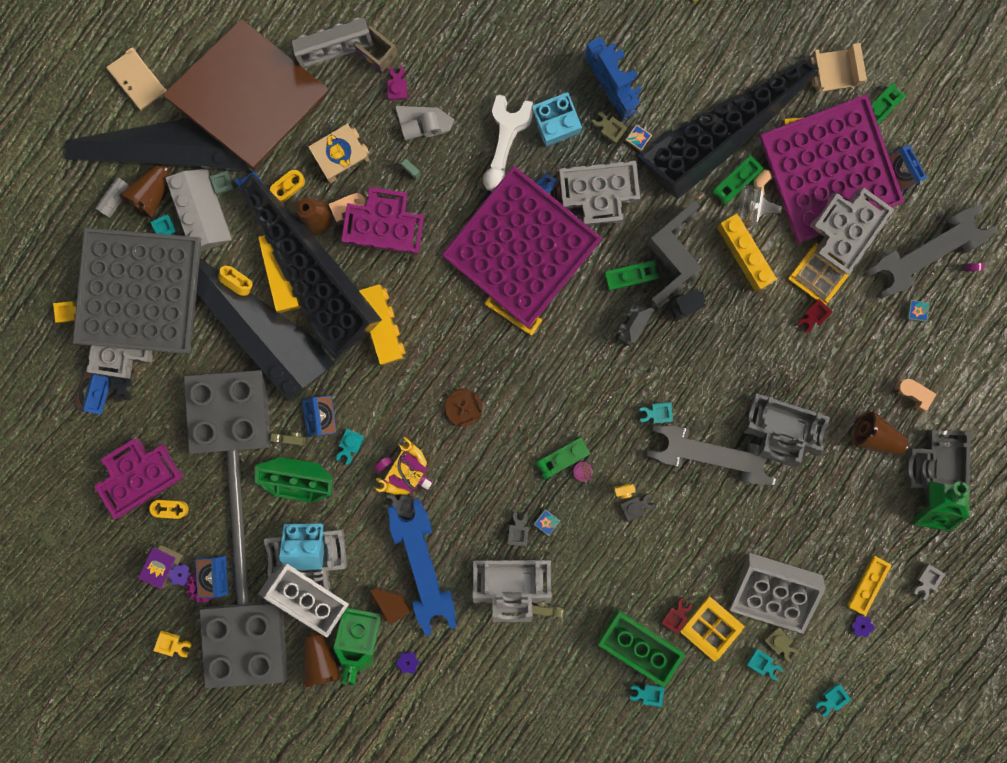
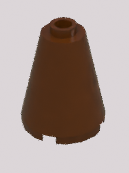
M163 165L153 166L125 188L119 197L128 206H133L137 213L152 219L168 186L165 177L170 176V171Z
M316 197L301 199L297 203L295 217L314 236L324 233L332 224L333 214L331 208L323 199Z
M866 411L857 419L856 422L859 424L856 429L853 428L851 434L852 443L857 447L895 455H901L907 451L909 446L908 439L876 412Z
M319 632L307 634L308 638L304 639L303 688L339 680L342 675L325 637L322 634L319 635Z

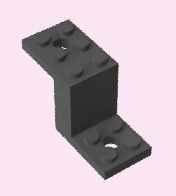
M696 200L656 233L646 244L676 278L647 303L652 309L655 306L658 308L662 307L670 300L668 295L672 294L674 296L685 287L683 285L685 281L688 284L700 274L698 272L701 268L700 264L674 236L684 226L683 222L688 224L698 214L697 209L700 205Z

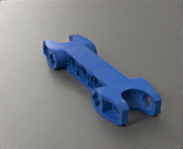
M417 498L413 501L415 516L408 520L402 519L394 505L388 507L393 541L395 544L404 541L420 594V599L412 601L416 619L422 627L425 636H429L432 632L430 619L435 615L444 616L451 629L456 628L457 624L455 604L451 591H440L424 536L433 533L432 526L420 498Z

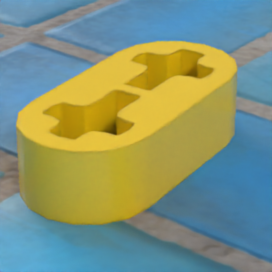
M231 266L220 268L218 280L222 284L242 296L250 293L252 282L249 278Z
M155 500L150 505V513L154 517L183 518L189 510L188 505L184 501ZM160 504L161 507H167V510L160 511L159 513V510H156L155 507ZM178 505H180V508H183V512H180L179 515L177 511H171L172 508L178 507Z

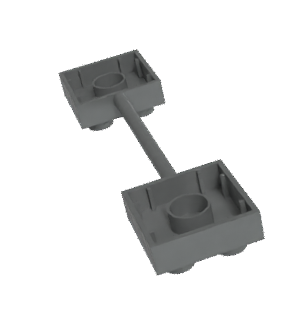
M262 370L184 376L189 454L227 451L237 604L212 605L200 609L205 688L281 683L288 677L283 610L269 601L249 603L238 453V450L272 447L270 441L267 375Z

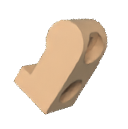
M355 193L329 204L338 225L345 221L343 217L346 214L347 203L357 206L367 205L363 195Z
M912 379L899 380L895 385L896 393L901 396H907L915 401L914 407L920 411H927L937 395Z

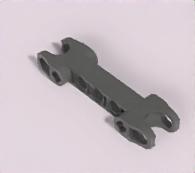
M982 204L965 209L948 218L946 222L950 229L903 257H900L897 250L877 260L872 267L866 270L865 274L867 277L877 272H882L888 278L887 287L878 294L880 299L904 291L914 285L916 282L912 274L959 246L967 253L985 243L998 231L995 226L986 230H980L974 224L975 216L984 209Z
M652 425L651 431L663 434L667 442L666 447L662 451L647 450L646 456L678 467H682L683 458L740 470V481L758 485H778L779 480L767 476L763 470L765 462L769 459L759 456L761 445L748 443L746 452L690 440L688 439L689 429L676 426ZM773 452L776 455L784 457L783 454Z

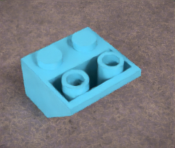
M568 92L532 106L545 147L581 133L582 126Z
M284 524L279 557L281 565L283 566L287 563L296 570H321L324 557L323 524Z

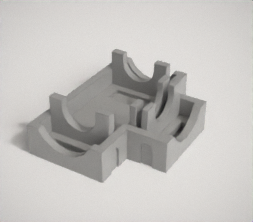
M636 161L559 169L562 205L567 209L582 208L583 222L587 226L600 223H622L621 204L639 202L640 200ZM629 172H632L634 191H631ZM565 178H568L570 198H566ZM613 214V217L593 219V216Z
M858 188L850 201L843 199L838 193L831 194L824 210L810 224V227L824 236L814 253L833 264L843 274L850 275L854 266L862 258L865 250L871 245L876 234L880 232L894 209L865 188ZM869 198L881 208V211L865 199ZM832 208L831 213L829 214L825 222H823L824 218L827 216V214ZM830 252L832 255H834L839 260L844 262V264H840L838 261L829 256L828 253Z
M91 346L87 372L130 379L133 360L152 362V351ZM99 366L118 369V373L99 370Z
M343 529L323 531L324 557L321 570H297L314 582H320V586L327 590L330 589L329 571L345 569L347 567ZM282 536L264 539L268 555V578L282 567L279 558ZM336 539H339L341 559H338ZM273 546H274V548H275L276 565H277V566H275V567H274L273 550H272V547H273Z
M551 560L473 561V603H493V622H532V603H551ZM478 573H481V592H477ZM543 573H547V592H543ZM502 613H523V615L506 616L502 615Z

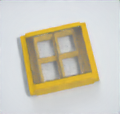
M815 243L788 279L815 300L819 298L826 305L849 275L843 274L833 264L817 256L814 252L819 244ZM830 252L828 253L829 256L838 261L840 264H844Z
M708 596L683 625L680 632L716 662L745 626Z

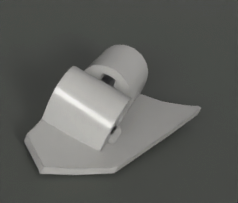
M396 106L405 141L424 135L432 137L449 132L455 121L439 108Z

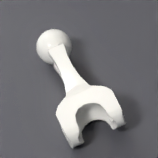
M496 96L492 113L496 123L499 125V140L491 168L483 176V184L491 192L494 191L506 176L505 165L515 136L531 124L533 116L532 106L534 105L532 101H524L520 111L509 113L506 111L507 100L505 96Z

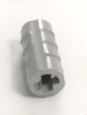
M116 177L95 208L110 218L119 204L122 203V199L119 197L120 193L129 184Z

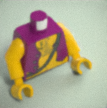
M403 437L406 441L405 445L398 443L402 451L384 481L379 478L376 479V481L381 483L379 487L373 486L378 492L384 491L394 495H404L414 492L417 486L428 491L433 481L424 476L428 468L426 467L427 461L422 451L412 444L407 437Z

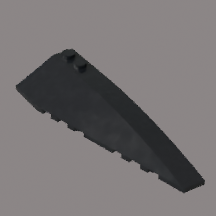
M803 60L784 70L783 74L768 78L766 83L751 87L749 92L745 94L740 93L713 107L712 111L699 114L697 119L689 123L686 121L680 124V128L665 132L640 152L637 158L660 185L678 200L759 132L818 73L819 68L807 60Z
M189 118L66 140V160L151 166L163 165L165 167L237 172L255 171V169L250 168Z
M250 174L240 186V189L250 209L254 210L257 216L256 221L259 226H262L266 234L265 239L268 244H271L274 250L273 255L286 281L290 282L293 288L292 293L295 298H298L302 306L300 309L303 315H306L310 322L308 324L310 329L336 360L369 334L382 319L303 224L256 176Z
M200 258L196 293L288 401H294L336 364L309 333L282 314L276 312V310L253 294L249 293L246 296H242L229 289L218 280L219 270Z

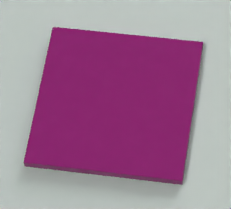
M867 94L759 135L796 243L821 235L810 227V224L824 210L828 198L833 193H838L843 199L850 201L858 188H865L890 207L905 202ZM869 198L865 199L881 211V208ZM831 208V210L829 211V213L827 214V216L824 218L823 222H825V220L827 219V217H828L829 214L831 213L832 208Z
M513 166L444 251L442 256L523 325L530 328L603 238L516 166Z

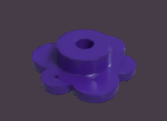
M186 564L181 566L174 565L168 577L172 579V584L183 586L187 583L191 573L188 572L189 567Z
M862 615L856 616L855 622L852 623L854 634L858 637L862 635L868 637L869 632H873L875 628L871 623V619L869 617L864 618Z
M414 652L402 653L401 658L397 660L396 664L401 668L402 673L408 672L413 674L416 671V666L419 665V660L416 659Z

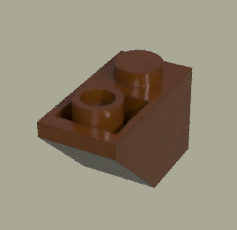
M377 586L371 590L372 594L370 597L375 605H379L382 610L380 614L385 622L388 621L390 625L411 613L412 609L403 593Z

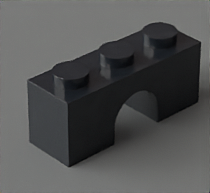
M696 288L676 298L667 306L676 322L705 307L704 302H706V298L703 292H699Z

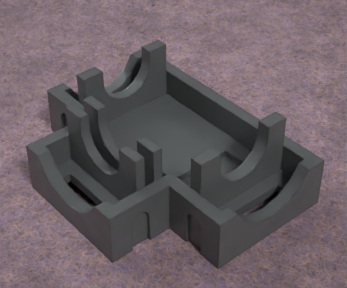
M756 393L751 399L744 433L762 438L759 456L796 468L802 462L803 452H808L818 457L824 451L823 436L830 417L822 415L820 412L816 413L773 399V397ZM757 407V408H758V411H757L756 420H755V424H754V423H753V414H754L755 408ZM773 452H776V453H780V454L789 456L790 458L776 455V454L773 453Z
M926 430V449H907L906 487L925 488V507L929 505L928 482L930 481L954 485L956 482H960V484L964 482L970 489L971 432ZM938 434L957 435V439L938 438ZM914 458H916L915 478H914V476H913V461H914Z

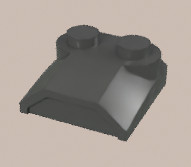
M638 305L635 308L631 307L626 315L629 318L627 323H622L617 331L620 334L618 338L629 346L635 344L654 309L642 308Z

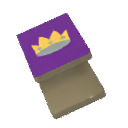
M369 26L368 30L371 37L388 50L386 54L378 61L359 44L355 43L354 47L361 57L383 73L398 55V52L393 43L372 26Z
M160 545L158 549L152 548L138 579L159 589L169 586L172 579H169L168 575L173 570L174 565H179L183 555L163 545Z

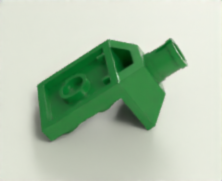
M928 482L929 505L913 518V525L945 531L954 530L970 517V489L968 485L964 482L961 484L956 482L954 485Z
M346 608L342 614L334 645L335 658L341 669H343L340 678L341 684L347 685L348 680L349 686H354L357 673L373 665V653L382 618L381 614Z

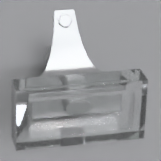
M743 185L738 216L743 224L756 226V221H758L761 215L774 212L780 213L782 207L765 200L761 192L762 187Z

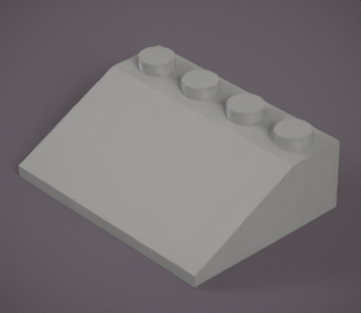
M749 553L738 579L730 611L804 634L826 589L823 575Z

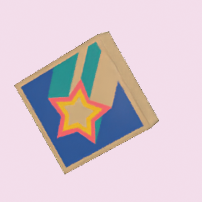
M636 124L625 142L641 152L652 134Z

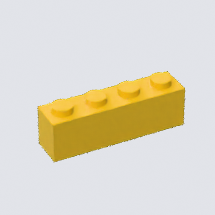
M735 214L716 227L755 292L777 280L738 214Z
M266 235L258 237L276 312L283 313L301 308L302 306L298 298H295L292 293L293 288L290 282L286 281L273 255L274 250L271 244H268L265 239Z
M379 284L359 290L382 319L370 332L380 365L404 359L403 354H406L404 345L399 343L397 338L400 332L397 324L394 325L392 318L395 317L392 306L388 307L386 301L389 299L387 289L382 288Z

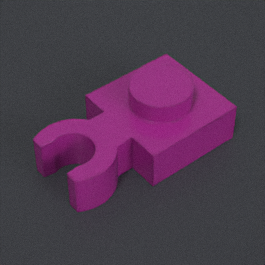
M390 66L389 71L393 79L387 80L388 100H407V80L401 79L404 76V68L400 66V72L395 74L393 66Z

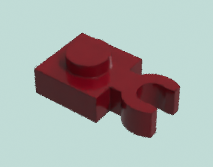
M818 298L805 311L808 317L800 319L797 324L800 326L802 323L807 322L808 327L804 331L808 333L812 330L813 323L819 326L833 312Z
M682 597L677 601V608L675 609L671 606L661 620L664 626L676 634L679 633L688 619L684 615L685 612H689L693 607L691 603L687 607H682V602L684 601Z

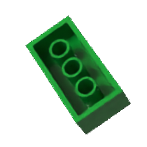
M618 608L596 640L600 647L664 688L685 657V653L680 648Z

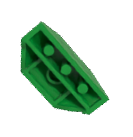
M279 457L258 464L255 467V483L261 485L275 497L314 503L332 495L333 477L319 463Z

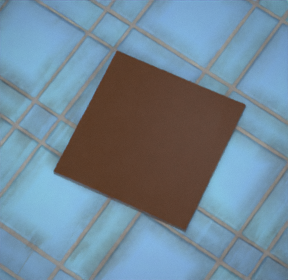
M241 19L163 94V97L254 170L329 93V89Z

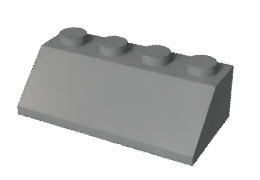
M354 18L349 23L336 24L327 30L320 29L312 35H301L292 41L295 57L302 68L355 52V43L359 44L363 49L374 46L365 18Z
M207 169L182 171L165 177L185 235L202 238L200 252L233 241Z
M287 563L267 579L258 593L264 599L325 637L329 636L349 605Z

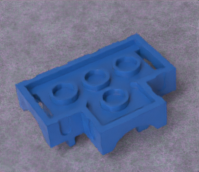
M600 36L587 44L584 57L623 121L636 113L634 108L640 104L638 93L642 88L639 86L632 90L630 86L632 80L637 78L635 70L628 73L619 70L617 63L625 56L623 50L620 49L615 52L616 44L613 43L607 47Z

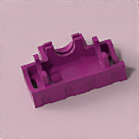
M369 187L366 206L347 203L342 244L418 255L424 215H414L405 212L408 193ZM383 194L398 197V200L377 197V195ZM350 214H353L351 234H347ZM415 224H419L416 244H412Z
M133 439L101 459L102 463L107 467L110 477L94 487L112 517L118 519L179 482L185 476L173 463L166 445H160L152 452L147 453L140 439ZM128 448L131 449L128 453L114 460V457ZM164 459H165V461L167 462V464H168V466L170 467V469L172 470V472H173L172 474L170 473L169 469H168L167 466L165 465V463H164V461H163ZM106 490L108 491V493L110 494L111 498H112L113 501L115 502L117 508H115L114 505H113V504L111 503V501L109 500V498H108V496H107V493H106Z

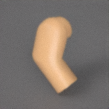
M762 170L754 178V190L762 192L763 195H765L764 185L773 178L770 170Z

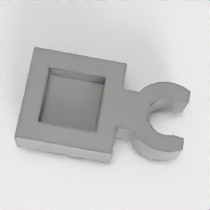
M926 563L916 578L921 583L912 589V593L917 595L922 590L923 594L920 598L926 600L929 597V589L931 588L935 591L946 574Z

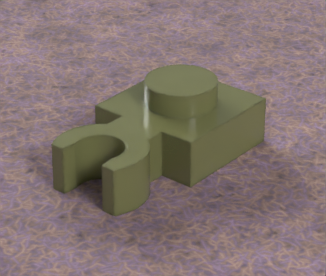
M599 111L598 116L602 118V121L597 122L593 119L592 124L597 128H603L600 134L616 145L628 127L614 117L607 120L606 115Z
M290 432L289 435L271 434L270 441L305 445L306 437H301V433Z
M544 602L532 603L533 614L563 617L562 607H553L546 605Z
M778 626L763 639L776 654L779 655L783 652V657L788 662H791V659L788 657L790 652H794L797 656L799 655L795 648L788 646L792 641Z

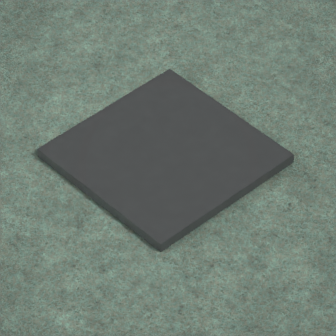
M84 228L72 344L190 354L202 238Z

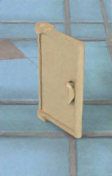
M130 48L125 52V55L106 68L141 111L160 97L163 98V94L167 89L162 86L136 53V50Z

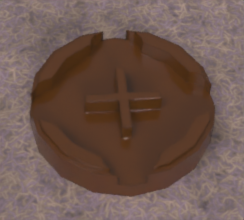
M468 389L454 391L449 395L445 403V413L448 419L455 425L462 427L471 426L477 422L483 410L482 401L478 394Z

